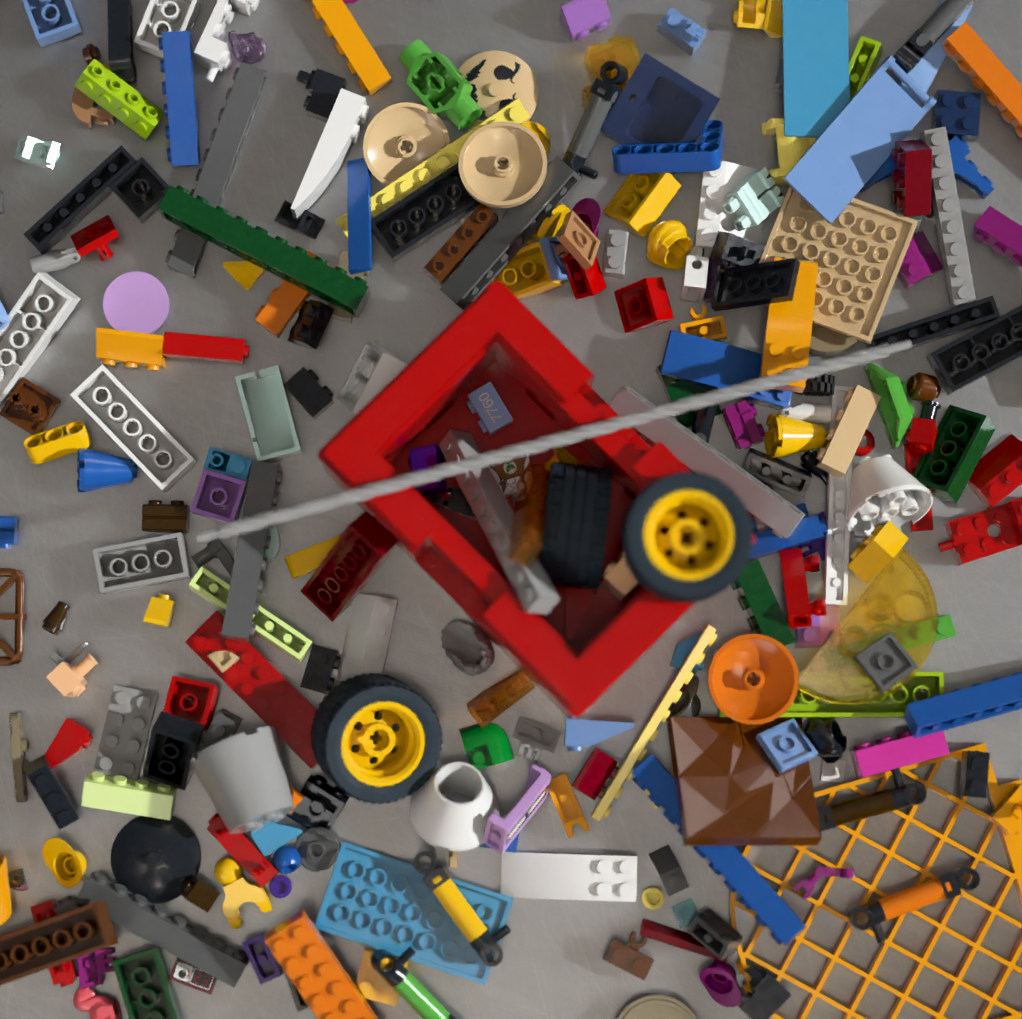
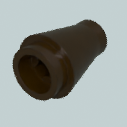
M58 601L57 605L42 621L44 623L42 628L58 636L59 632L63 631L67 614L71 607Z

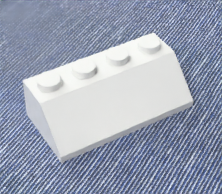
M360 593L352 602L336 680L346 681L347 678H354V676L362 674L368 675L369 673L383 675L398 605L397 600Z

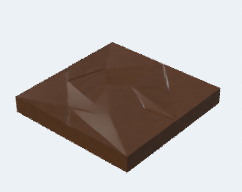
M729 717L670 718L667 726L684 846H817L822 835L809 761L779 774L755 738L758 733L791 718L779 717L771 722L756 725L740 723ZM794 718L803 730L802 719Z

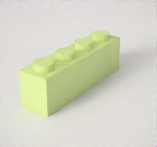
M89 772L84 780L81 806L171 820L175 809L177 788L164 783H150L145 779L132 780L121 775L108 776L102 772Z

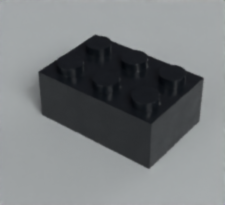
M161 711L152 727L143 777L185 790L194 773L190 760L195 757L197 759L204 725Z

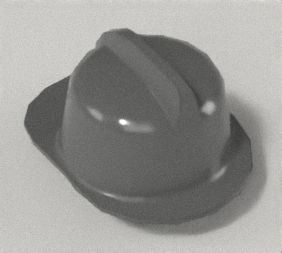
M694 675L688 685L685 683L679 690L682 692L676 704L672 702L668 708L671 711L666 719L668 722L671 717L698 716L701 703L696 694L699 687V678Z

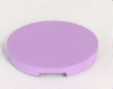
M140 271L124 273L114 279L105 291L103 311L107 321L115 330L153 334L160 328L169 314L170 300L165 287L156 277Z

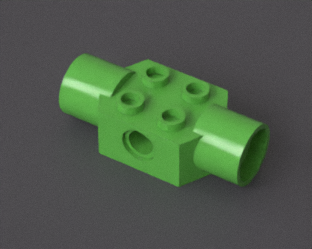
M422 40L412 42L401 52L399 61L409 72L406 83L433 114H437L442 118L447 116L459 130L467 129L478 120L482 114V109L470 96L473 86L445 55L437 51L432 53Z

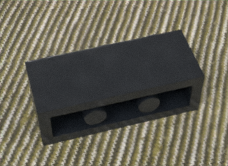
M751 447L741 468L756 479L802 498L812 479L811 472L780 459L770 458V455Z
M43 755L26 764V775L59 830L80 819L76 805L47 757Z

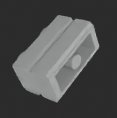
M607 229L602 267L604 278H624L629 231Z

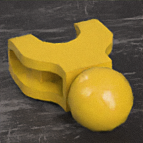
M224 857L214 866V876L219 883L224 885L223 889L226 894L222 911L233 929L237 930L242 925L239 906L243 902L251 901L256 903L264 913L272 911V904L265 889L257 883L249 882L242 875V867L234 858Z

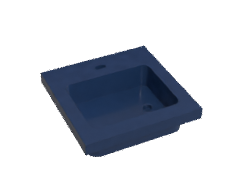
M645 53L600 130L624 145L695 142L721 99ZM633 94H635L636 97H635V99H634L633 102H632V101L630 100V98L632 97Z

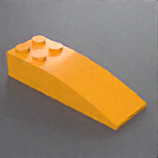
M774 257L773 261L784 260V259H783V258H775V257ZM799 261L800 266L793 301L768 304L759 378L797 367L808 366L818 263ZM806 379L793 381L772 389L803 393Z

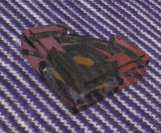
M23 868L8 872L10 888L18 891L29 890Z

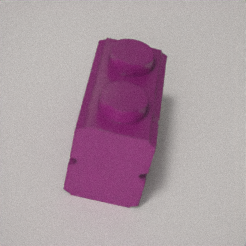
M743 400L722 409L723 418L737 452L764 441L765 431L762 424H757L754 416L757 415L753 403L749 404L748 400Z

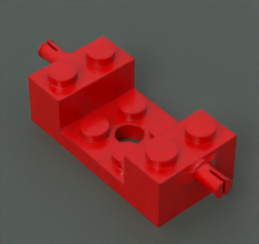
M1022 498L945 523L944 527L949 540L938 543V547L947 545V547L939 549L940 552L952 549L959 566L1022 545ZM990 525L998 527L999 534L997 537H991L988 534L987 530Z

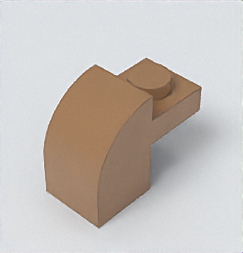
M74 87L71 104L73 112L81 124L92 129L94 121L101 126L115 125L117 119L105 109L97 108L98 104Z

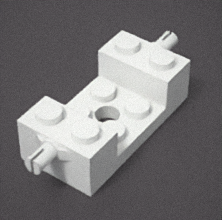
M259 0L217 1L194 50L198 64L209 69L205 80L213 83L216 74H223L224 70H228L232 63L230 50L227 43L223 42L225 36V26L227 23L230 24L234 17L233 10L250 16L251 11L256 10Z

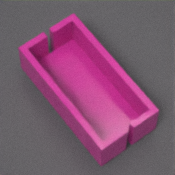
M911 731L897 734V739H892V736L875 740V745L866 742L855 745V750L849 751L856 777L862 778L950 754L943 731L914 739Z

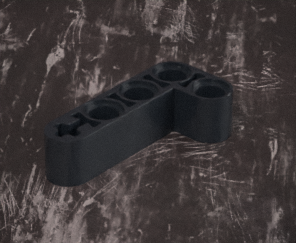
M107 0L110 71L126 83L136 82V67L133 59L131 0Z

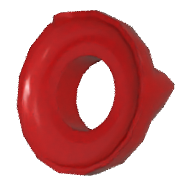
M867 429L863 435L867 439V445L862 448L858 447L854 454L856 456H866L875 447L874 436Z

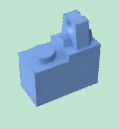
M672 7L657 27L659 34L691 57L704 41L707 32L697 23L687 19Z

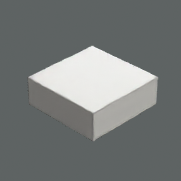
M822 759L820 781L843 783L845 761L838 760L835 763H826Z

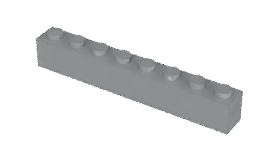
M946 126L920 132V139L932 149L931 201L950 306L975 302L976 295Z

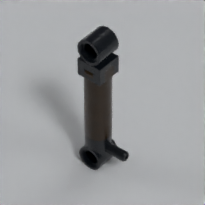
M892 769L891 773L895 787L817 807L820 830L832 829L836 826L919 805L926 799V789L917 782L904 784L900 769ZM913 787L919 792L915 800L910 799L908 795L909 790Z

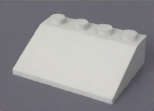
M722 161L719 169L715 171H702L694 247L704 248L705 252H712L718 231L729 232L760 244L763 221L757 226L737 231L733 221L738 216L735 212L731 214L726 213L722 207L726 200L725 195L731 192L755 168Z
M367 340L337 399L352 413L357 414L407 364L392 352Z

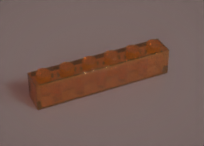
M531 462L528 463L517 482L508 557L529 568L542 548L550 472L545 467Z

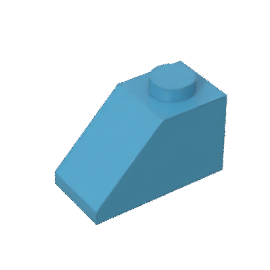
M270 822L263 825L262 829L251 833V836L264 857L301 835L304 830L295 826Z

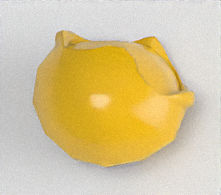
M665 220L657 224L647 237L646 257L649 261L668 269H675L676 271L683 268L692 246V240L689 238L687 228L678 220Z

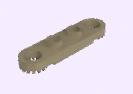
M20 712L9 714V722L11 723L9 726H12L10 727L13 779L15 780L14 789L17 790L15 791V798L17 803L27 802L28 797L25 765L28 764V761H25L24 752L28 750L27 740L23 739Z

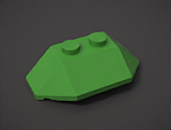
M868 363L864 366V370L872 392L881 396L877 408L891 450H894L900 446L913 420L914 408L912 403L906 399L907 388L904 381H900L899 376L873 363Z

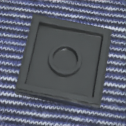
M891 632L885 634L854 657V660L881 694L918 668L917 664Z

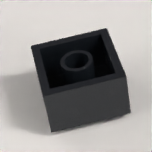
M141 157L109 187L136 218L143 223L158 210L157 208L166 194L169 185Z

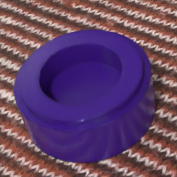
M283 875L274 877L269 884L270 893L276 898L288 896L292 890L290 879Z

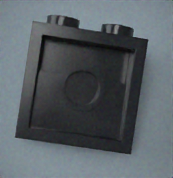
M305 301L299 310V316L295 325L290 330V336L287 341L295 345L317 349L335 309L320 301Z
M311 774L300 791L304 798L291 814L288 813L286 816L307 829L323 827L330 830L349 797L337 786L333 788L326 784L327 780L323 776H313Z

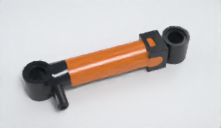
M961 867L955 873L947 872L924 883L862 906H856L848 914L849 923L859 930H867L872 927L877 943H882L886 939L880 923L938 901L961 895L960 889L974 890L980 882L979 874L972 868ZM968 872L972 879L968 885H964L962 876ZM859 912H864L866 915V921L863 924L856 922L855 918Z

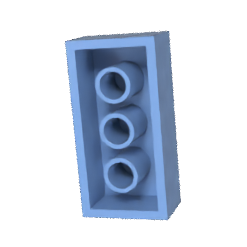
M22 0L36 39L41 47L82 33L71 0Z

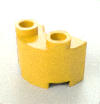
M735 0L738 1V9L733 11L732 23H737V27L763 29L766 0Z

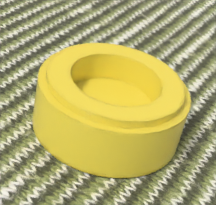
M649 887L642 893V903L646 908L656 910L663 905L664 894L657 887Z

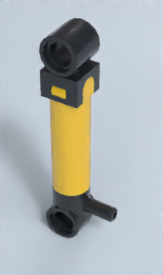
M429 851L419 852L415 856L414 867L419 873L426 874L423 877L424 882L440 901L482 962L489 967L499 965L503 959V950L497 942L511 932L510 928L504 925L491 935L443 866H436L435 855ZM422 856H428L432 861L431 866L427 869L419 865V859ZM490 948L496 949L499 953L498 958L494 961L488 960L485 956L486 951Z

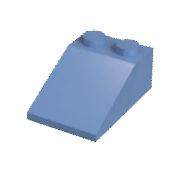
M565 719L564 746H568V751L582 752V748L592 746L634 728V723Z

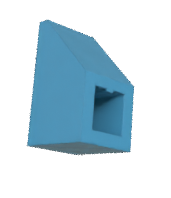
M210 447L203 468L248 483L252 459Z
M703 631L675 646L670 667L681 668ZM705 658L700 665L695 664L691 672L696 674L698 670L702 671Z

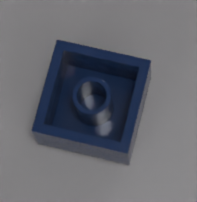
M938 89L933 96L937 102L932 107L931 129L946 126L948 140L957 136L958 139L961 138L965 142H974L979 135L981 93Z

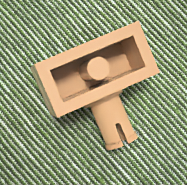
M88 653L75 667L70 663L62 661L46 678L64 697L72 698L75 696L77 698L86 690L84 686L88 682L84 676L98 662Z

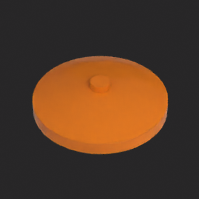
M745 634L729 640L717 651L710 664L708 685L715 704L726 716L744 724H764L779 718L794 702L799 688V671L793 655L782 643L761 634Z

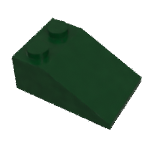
M661 365L656 368V373L669 403L713 391L712 389L660 374ZM717 403L715 417L722 414L719 403ZM696 409L675 415L676 420L686 428L691 427Z

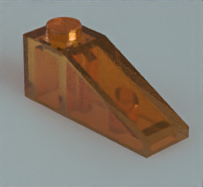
M521 669L485 689L467 703L468 711L483 728L533 690L535 685Z

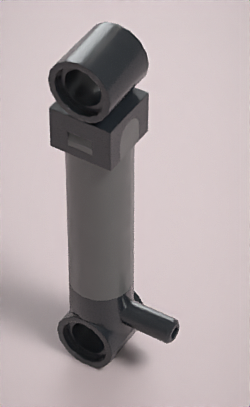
M945 0L919 30L917 29L893 56L896 59L895 62L908 74L975 0Z
M607 61L602 65L600 69L602 80L599 78L595 79L590 90L593 94L562 160L580 177L583 174L594 180L598 176L597 171L584 164L612 103H616L622 89L616 86L625 83L628 77L626 67L614 61ZM616 68L617 75L611 78V72Z

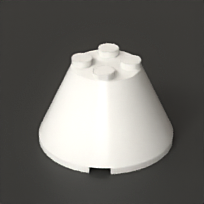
M887 454L876 458L864 457L859 461V465L853 470L851 476L846 521L848 530L853 531L857 537L868 538L879 524L884 526L888 521L893 523L899 530H902L900 526L910 522V520L914 524L926 515L932 507L933 496L928 488L895 462L891 455Z

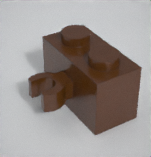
M633 931L629 937V946L612 938L603 956V960L645 980L654 959L638 950L646 944L647 938L643 937L640 943H636L634 941L636 932Z

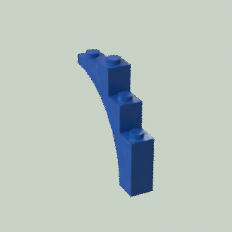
M955 136L949 141L955 180L968 186L982 199H985L994 190L993 184L989 178L982 176L977 171V166L971 160L967 161L966 157L971 152L968 149L969 146L963 139H958ZM892 154L859 191L861 194L872 185L892 176V170H895V161L892 159Z

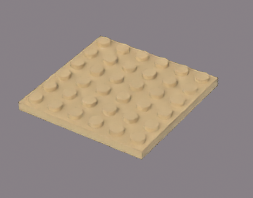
M789 186L759 263L771 262L774 257L783 259L797 258L799 261L818 263L813 323L871 344L918 221L853 198L839 216L829 224Z

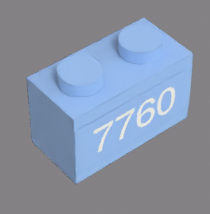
M491 382L467 395L469 401L466 402V405L472 414L477 413L480 418L477 423L483 433L488 432L491 436L513 423L512 416Z

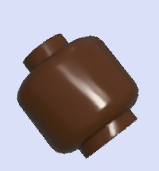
M921 372L911 376L906 384L910 398L920 402L933 401L935 398H938L941 392L938 379L935 376Z

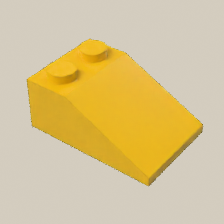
M540 241L521 248L493 280L502 282L518 299L544 293L564 285L561 281L551 280Z

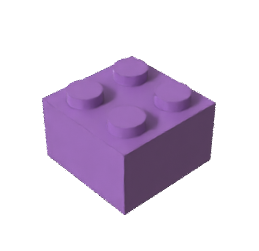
M204 469L190 511L193 514L222 523L236 521L241 511L248 483Z

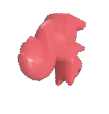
M90 987L78 988L73 996L74 1006L81 1012L89 1011L90 1019H122L120 1005L117 1000H112L105 995H96L95 990L90 989Z

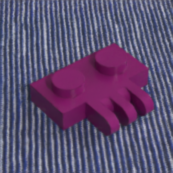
M115 948L98 950L76 958L80 988L103 985L102 973L115 971L114 967H108L107 963H112V961L116 960V957H106V954L115 953Z

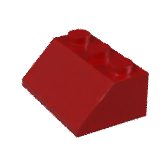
M1013 434L1009 435L979 460L967 483L987 509L994 507L1022 484V441Z

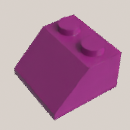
M923 231L913 234L897 275L905 290L943 270L942 263Z

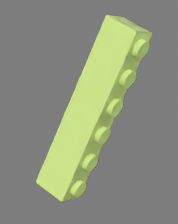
M201 567L189 583L190 590L225 613L230 585L204 567ZM259 606L258 615H253L252 623L256 624L255 634L300 664L312 647L313 641L261 606Z

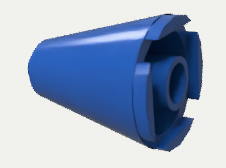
M78 448V492H88L130 483L133 481V478H137V464H133V460Z

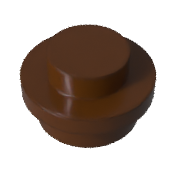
M90 43L82 49L84 60L88 65L93 59H96L98 62L101 59L97 46L94 47Z

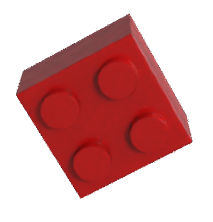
M172 676L163 712L204 725L203 731L207 732L213 721L220 689L214 684Z

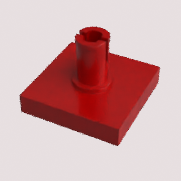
M106 215L72 234L70 237L80 257L96 250L100 260L104 262L107 261V258L103 251H105L109 259L114 255L107 243L119 237V234L109 215Z

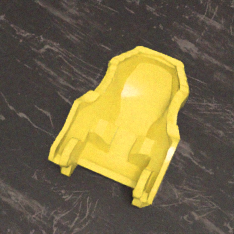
M771 118L767 122L761 123V131L764 136L776 135L779 168L768 170V172L775 181L773 186H785L789 184L784 180V177L818 138L785 137L784 119Z

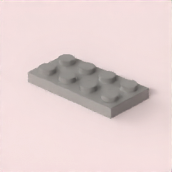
M118 685L113 686L93 772H102L108 776L121 775L132 780L139 779L158 694Z

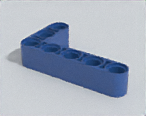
M719 120L707 121L702 129L701 142L616 146L612 149L614 172L618 174L715 171L722 164L724 150L723 123Z

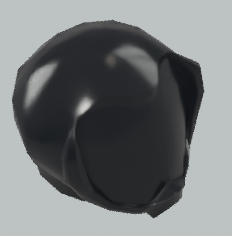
M812 717L804 729L805 735L817 750V756L821 757L826 763L837 762L846 750L847 737L843 736L841 728L836 720H834V717Z

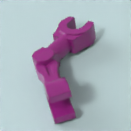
M818 866L807 879L805 878L795 884L794 890L797 891L800 887H805L807 891L802 897L805 900L810 897L815 887L814 884L821 877L840 876L842 878H854V869H834Z

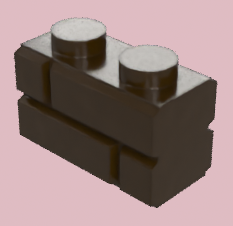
M149 500L148 504L142 505V531L189 533V506L184 505V501L172 500L171 504H162L161 500Z

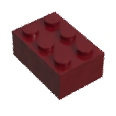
M922 140L895 141V148L892 149V159L895 161V170H892V182L895 183V191H892L891 195L892 204H895V207L904 216L931 215L932 149Z

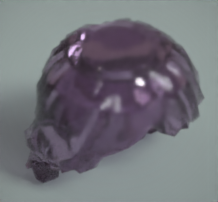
M235 30L228 32V40L233 55L239 62L254 64L264 58L267 50L266 42L262 38L259 39L254 32L247 34H237Z

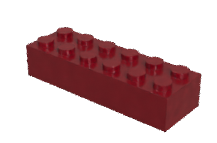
M365 510L349 524L301 592L333 622L351 605L399 541L374 516Z

